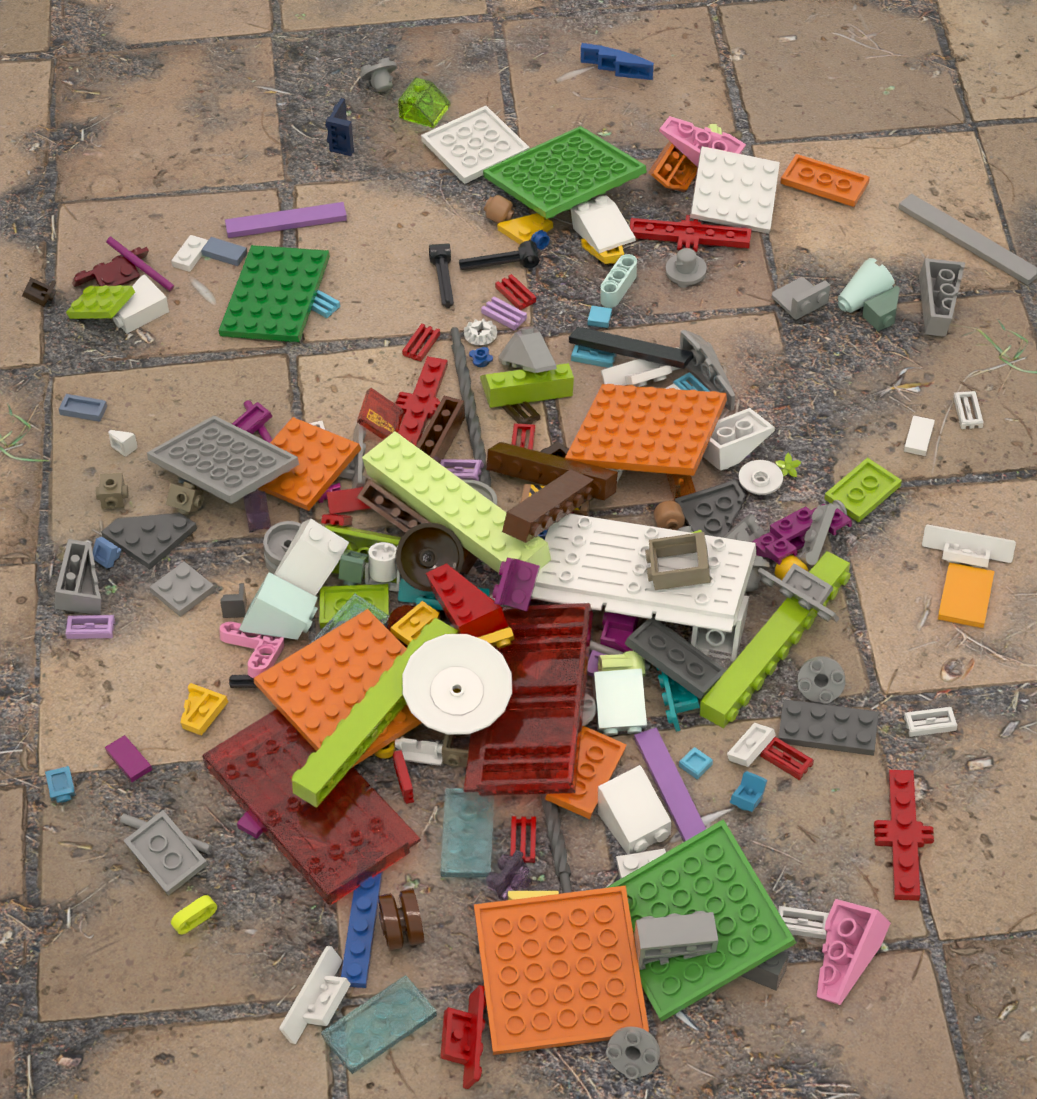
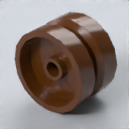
M414 889L400 891V908H397L395 898L391 893L379 895V919L388 950L402 949L404 944L402 932H405L407 941L411 946L424 944L423 926Z

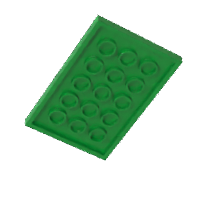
M251 245L219 327V335L222 337L300 342L330 258L329 250Z

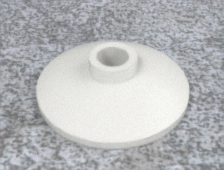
M754 460L746 463L740 469L739 482L750 493L766 495L780 488L783 482V474L781 469L770 461Z

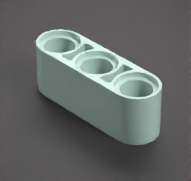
M630 254L622 255L602 282L600 301L604 307L613 308L617 306L636 279L637 258Z

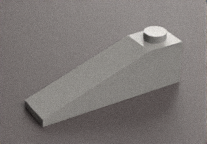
M532 326L523 327L521 331L515 332L498 356L499 361L503 365H510L512 363L514 368L523 367V370L534 373L557 369L541 333Z
M682 330L680 333V349L693 352V359L686 368L708 390L726 393L727 401L725 406L730 411H733L735 394L712 345L706 342L700 335Z

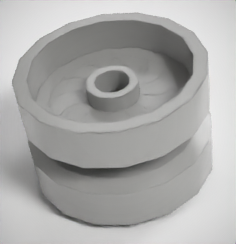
M293 521L280 522L270 527L266 532L263 541L264 561L270 573L274 574L301 526L300 523Z

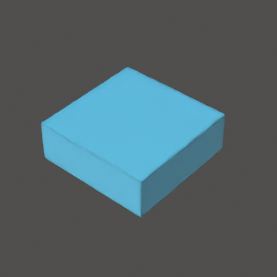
M591 306L588 325L608 328L612 308Z
M695 747L679 761V767L696 779H699L713 765V760Z

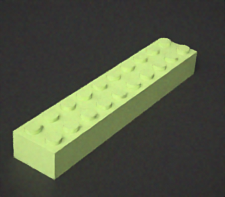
M393 432L362 457L368 476L431 523L441 524L453 531L464 548L497 573H499L502 561L506 562L507 558H515L540 565V569L551 561L549 546L545 540L537 536L525 543L503 533L502 530L506 517L504 510L397 432Z

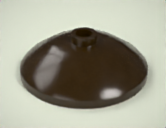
M422 523L410 528L401 537L396 548L395 560L397 569L406 583L415 589L432 592L426 573L447 563L460 574L464 562V553L461 542L449 528L437 523ZM424 554L430 556L429 562L423 560Z

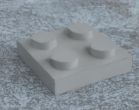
M184 561L150 586L151 593L180 617L215 591L212 583Z

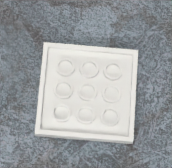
M487 106L421 135L422 142L464 184L482 176L483 170L530 149Z
M702 146L690 218L738 228H749L752 231L769 234L780 162Z

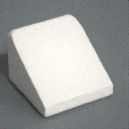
M115 430L108 432L111 447L126 457L137 449V442L133 433Z

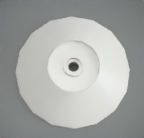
M444 634L425 642L410 656L402 674L403 696L411 713L426 727L447 735L471 734L489 727L505 712L512 695V674L503 655L487 641L468 634ZM458 688L461 692L455 693L453 689Z

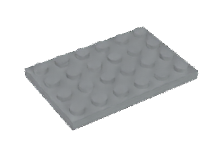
M212 416L147 452L149 461L230 504L237 502L240 498L256 491L259 487L299 465L297 456L216 416Z

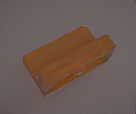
M666 473L674 501L676 498L696 492L691 475Z

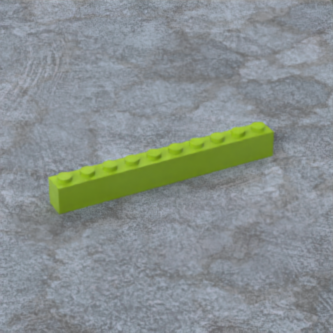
M828 551L823 554L809 571V573L833 587V590L823 603L825 607L830 599L833 600L836 597L841 585L845 586L851 576L849 573L850 563ZM793 596L791 599L787 598L701 700L700 716L723 729L729 722H733L738 715L739 709L749 703L753 692L760 690L767 675H772L777 667V663L787 657L790 647L800 641L804 630L811 628L818 611L813 608L810 610L805 609L798 604L799 600Z
M434 618L430 624H426L416 640L413 639L409 643L407 650L402 656H397L393 666L388 671L382 673L379 682L367 690L364 699L353 706L349 716L338 723L334 733L323 740L319 750L316 753L313 752L308 757L301 770L298 769L293 774L291 780L293 794L317 808L407 704L403 696L402 674L410 656L425 642L444 634H458V630L437 618Z

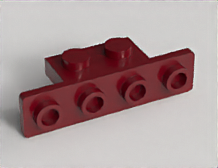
M137 247L131 252L142 259L148 255L149 250L147 247L142 249ZM118 255L112 259V262L107 264L104 262L99 263L93 267V270L88 272L86 270L78 272L73 278L72 284L76 287L95 279L98 286H118L138 279L140 274L132 262L124 256Z

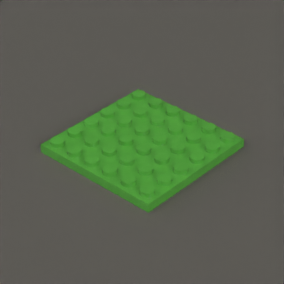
M582 126L483 170L484 178L546 219L553 218L558 213L570 210L573 206L587 202L597 195L604 194L614 187H619L623 183L647 173L646 165Z
M724 819L606 887L626 885L633 935L635 933L636 920L646 916L660 918L674 913L689 915L696 911L714 913L718 936L716 952L684 959L683 955L668 958L669 963L661 965L659 960L645 964L646 969L639 970L642 987L661 1021L666 1020L796 944L794 937Z

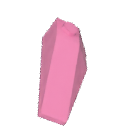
M671 116L659 129V132L697 167L702 146L741 154L746 146L745 143L730 134L723 132L721 135L711 132V129L707 127L701 129L695 127L693 123Z
M835 899L825 923L827 935L826 943L823 944L822 948L824 960L819 973L818 999L841 1005L877 953L891 924L878 910Z

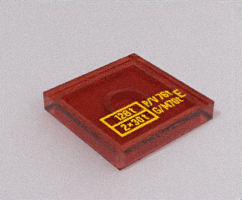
M369 388L366 391L357 423L384 440L393 432L398 433L405 410L373 388Z

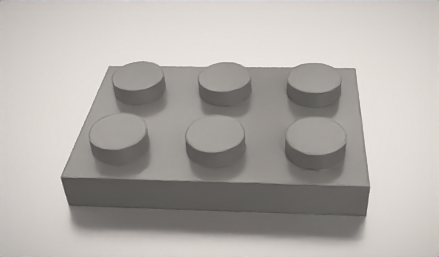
M164 810L123 840L168 896L208 865L207 861Z

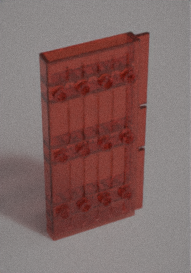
M591 604L529 606L528 611L514 607H502L507 625L512 630L514 640H511V644L508 646L497 648L496 645L493 647L503 655L511 671L512 695L505 712L489 727L471 733L463 791L479 792L480 796L575 793L593 619Z
M275 709L202 755L204 766L244 811L253 818L261 830L323 900L331 906L358 888L360 883L371 876H376L409 854V849L419 843L421 839L373 788L365 791L370 787V784L354 767L345 774L317 808L293 794L291 781L293 774L298 769L301 770L306 764L308 757L317 751L278 709Z

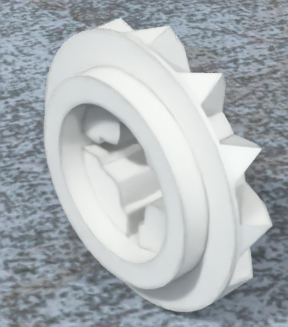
M484 318L481 321L475 319L473 323L468 322L467 327L464 328V337L471 344L487 345L497 337V328L493 325L492 321L486 322ZM483 329L480 335H478L477 331Z

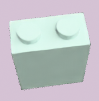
M268 572L253 598L239 630L298 640L301 633H307L312 624L311 620L318 609L315 607L318 597Z
M642 669L594 672L592 687L596 705L598 732L606 736L617 735L618 731L637 734L645 730L647 721Z

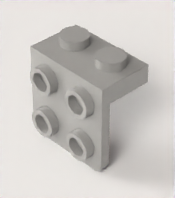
M801 277L773 291L772 298L797 320L829 302L830 284L823 281L813 286L809 281Z

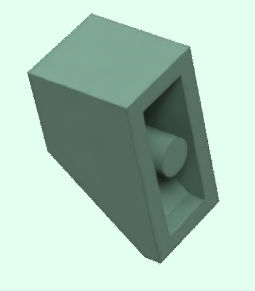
M898 286L864 302L863 318L877 331L888 328L895 323L900 290Z
M346 550L340 558L338 579L344 580L343 583L347 585L361 584L365 576L368 554Z

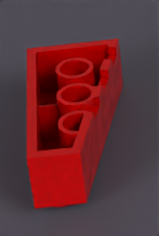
M447 563L426 573L433 594L453 627L458 630V634H468L478 638L508 627L502 607L494 604V600Z

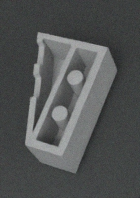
M68 539L55 590V609L101 615V596L95 572L91 542Z
M696 911L689 915L674 913L666 917L655 918L653 916H646L636 920L634 941L639 970L646 969L645 964L659 960L661 965L669 963L668 958L683 955L684 959L716 952L718 936L714 913Z

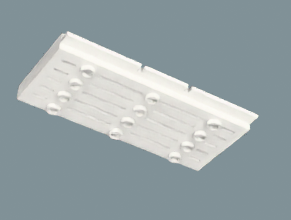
M569 514L561 518L559 522L551 525L548 529L545 541L549 546L551 561L539 570L531 599L600 611L603 605H605L606 612L651 619L652 615L656 614L655 620L732 632L755 560L756 543L705 535L711 583L655 590L653 581L649 582L647 568L651 567V563L647 564L645 550L649 549V540L692 533ZM697 553L658 558L659 572L698 567Z

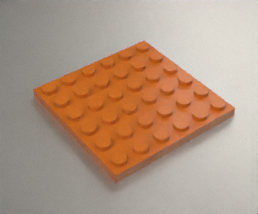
M602 384L565 459L607 469L694 476L726 404L727 395L717 391L706 392L678 390L675 388L664 389Z
M367 609L254 677V684L310 745L318 751L323 740L334 733L338 723L349 716L353 706L364 699L367 690L379 682L382 673L388 671L393 666L396 657L402 656L407 648ZM407 704L352 767L422 723L411 713Z
M626 885L474 904L493 1055L610 1040L617 1030L624 1027H638L649 1032Z

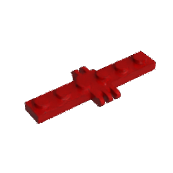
M686 215V220H681V222L631 218L629 226L635 238L678 242L677 250H681L682 246L686 245L685 248L693 246L695 252H698L699 244L749 249L752 230L749 228L705 225L699 222L698 219L690 221V215Z
M427 356L413 394L399 392L393 407L394 412L405 414L398 434L415 446H417L421 439L428 418H432L440 404V400L436 396L448 366L447 359Z
M889 769L890 820L874 821V836L876 837L874 842L876 846L892 847L894 900L919 901L918 848L924 847V844L934 843V828L932 826H923L922 822L916 821L914 770Z

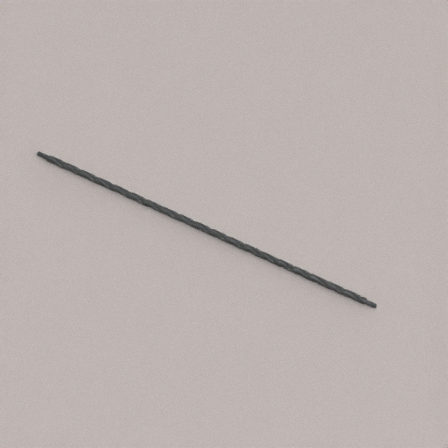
M453 327L450 330L453 341L451 347L454 354L461 397L464 400L465 417L473 450L474 460H482L484 464L483 468H481V475H478L479 482L491 487L490 471L486 470V452L481 438L479 417L476 414V402L471 389L469 369L466 365L465 348L461 343L459 329ZM496 572L500 584L502 576ZM503 605L507 625L511 628L514 640L510 642L517 674V669L527 658L524 650L522 628L518 621V609ZM517 675L520 686H533V683ZM521 695L549 840L552 847L557 878L560 879L562 893L572 892L570 882L571 870L567 863L564 836L560 830L561 820L558 806L545 800L553 781L548 768V756L545 742L542 738L540 717L535 707L536 697Z

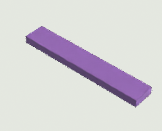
M344 202L225 219L228 238L346 221L347 216Z
M657 727L634 734V740L683 842L706 830Z

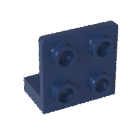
M341 98L338 104L334 105L332 114L327 117L325 127L328 129L327 143H329L330 152L352 156L354 153L352 121L347 120L345 99Z

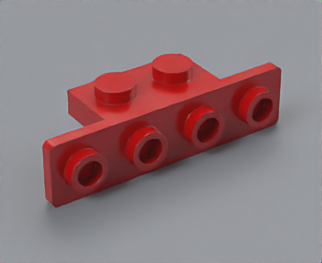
M479 985L469 995L468 1012L450 1007L444 1011L440 1058L464 1065L463 1088L469 1089L475 1082H478L482 1074L480 1056L482 1055L484 1045L481 1042V1036L485 1027L483 1010L486 1006L485 988L482 985Z

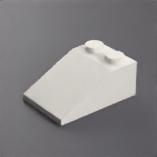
M607 195L598 196L594 200L580 203L571 209L573 229L598 253L636 241L617 205Z
M751 408L722 418L716 424L703 457L720 471L739 464L775 431V427Z
M309 519L301 524L274 575L316 596L339 562L349 542L313 519Z

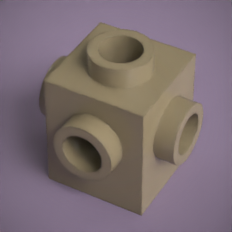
M123 473L100 474V485L96 487V499L100 500L102 509L124 508L125 498L129 497L128 485L124 483Z
M184 481L183 484L171 483L166 505L175 507L177 512L189 515L190 512H197L204 501L202 496L204 490L196 488V485Z

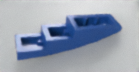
M587 43L581 44V63L598 64V69L615 71V76L653 80V62L618 49Z

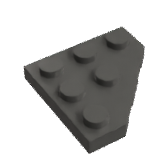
M733 480L676 498L675 502L681 506L685 517L686 526H691L693 532L701 530L705 535L723 538L730 531L744 503L745 495L737 481Z
M171 513L117 518L102 530L101 534L103 538L113 543L148 569H151L191 535L197 527L195 522L183 514Z

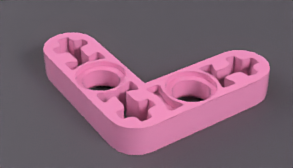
M225 622L221 624L219 628L221 641L255 649L248 660V675L254 678L274 666L284 648L283 637L242 632L239 630L241 623Z

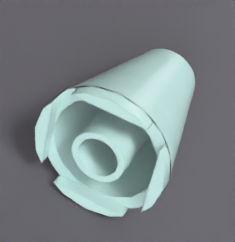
M874 258L864 261L838 296V306L842 311L849 313L864 307L865 301L893 288L892 285L895 284V281L883 264L878 266L875 264L877 260Z

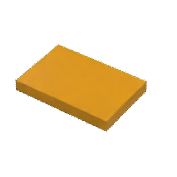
M949 562L938 620L984 628L995 571Z

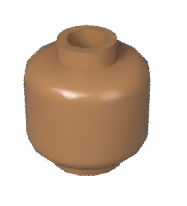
M500 195L490 197L484 207L486 217L497 224L511 220L515 212L512 210L513 203Z
M669 500L656 506L654 519L658 528L678 531L679 528L683 527L685 517L681 506L677 502Z

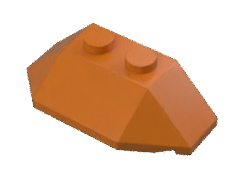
M669 141L648 173L665 188L685 192L696 176L698 167Z

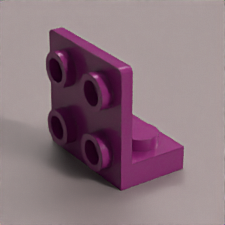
M507 558L506 562L502 561L499 569V575H502L500 584L495 585L492 598H495L494 604L507 605L528 611L540 565L515 558Z

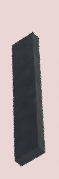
M577 327L569 336L570 344L685 369L693 359V352L583 327Z

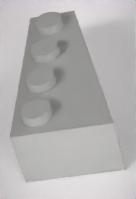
M924 259L919 281L926 335L946 337L952 320L965 262Z

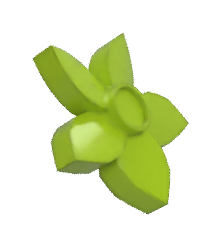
M788 452L784 461L779 460L775 463L778 467L782 468L783 477L789 473L790 476L797 478L795 468L801 464V461H792V457Z

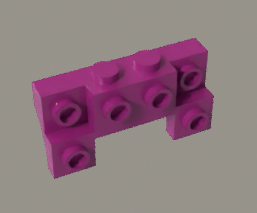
M805 506L771 524L769 533L752 541L756 543V555L770 558L779 565L782 562L781 559L791 554L796 556L797 550L803 548L805 544V534L811 527L813 521L812 514L816 508L810 510ZM838 508L835 510L828 530L832 535H836V530L845 525L848 527L852 526V520Z
M605 612L602 621L604 629L600 638V644L621 652L633 651L625 645V642L636 631L640 617Z

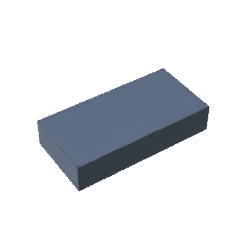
M210 237L201 249L203 256L235 266H239L247 255L246 247L214 237Z
M66 394L59 407V413L63 416L100 422L106 411L107 402L105 400Z

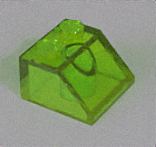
M415 77L398 100L399 118L434 128L451 103L433 82Z

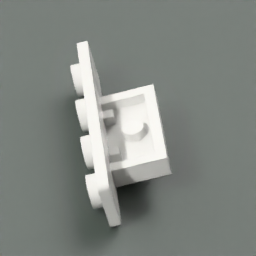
M636 359L601 370L604 384L641 387L647 385L646 381L654 379V382L664 380L667 374L680 368Z
M928 524L925 526L922 541L923 547L944 550L942 559L955 564H969L971 567L988 568L989 559L1011 563L1016 545L1014 540Z
M326 946L280 1026V1031L290 1043H297L307 1024L327 1026L351 985L347 978L335 976L342 964V959L332 946Z

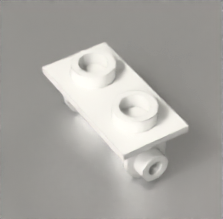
M403 736L395 740L396 751L402 750L405 761L442 765L443 744H440L439 741H417L406 739Z

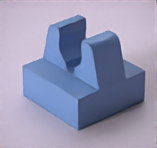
M99 537L95 540L92 552L96 562L105 568L113 567L114 561L120 557L121 549L105 538Z

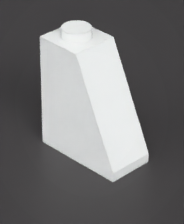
M146 275L141 276L132 286L135 290L134 295L113 317L118 328L121 327L126 333L169 312L167 297Z

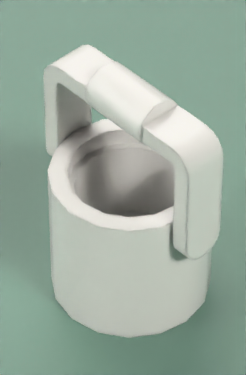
M381 542L369 548V563L365 565L366 585L389 584V591H399V582L402 577L396 566V546ZM397 577V584L389 582Z

